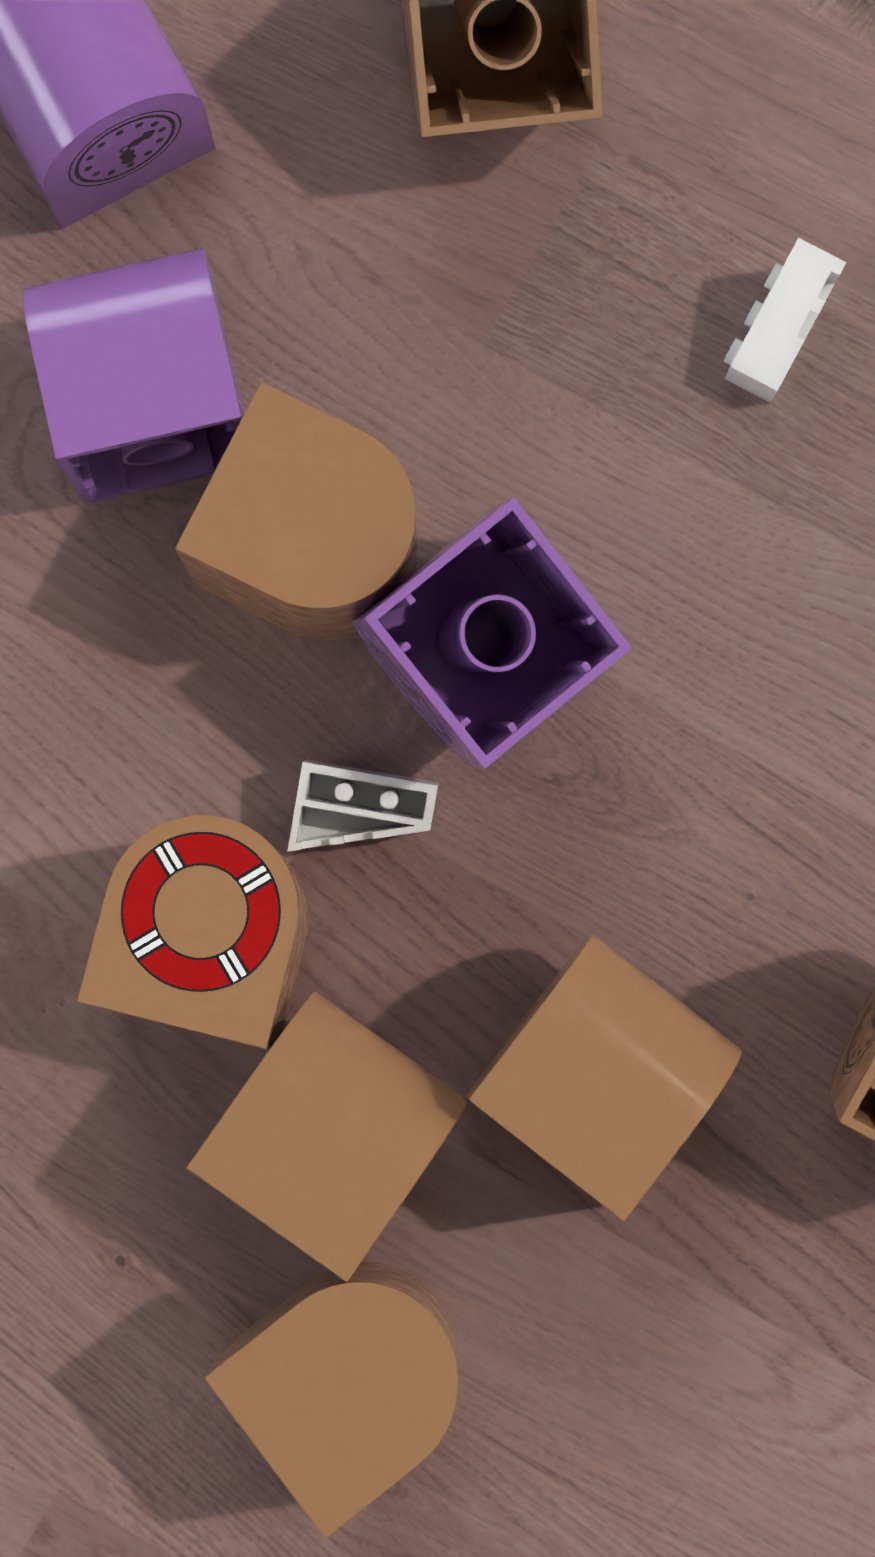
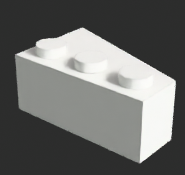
M798 237L784 266L776 263L764 285L765 288L770 290L764 303L756 300L744 322V325L750 327L744 341L735 338L723 361L730 365L725 380L771 403L846 262Z
M306 759L302 762L287 852L372 838L377 839L430 831L439 782Z

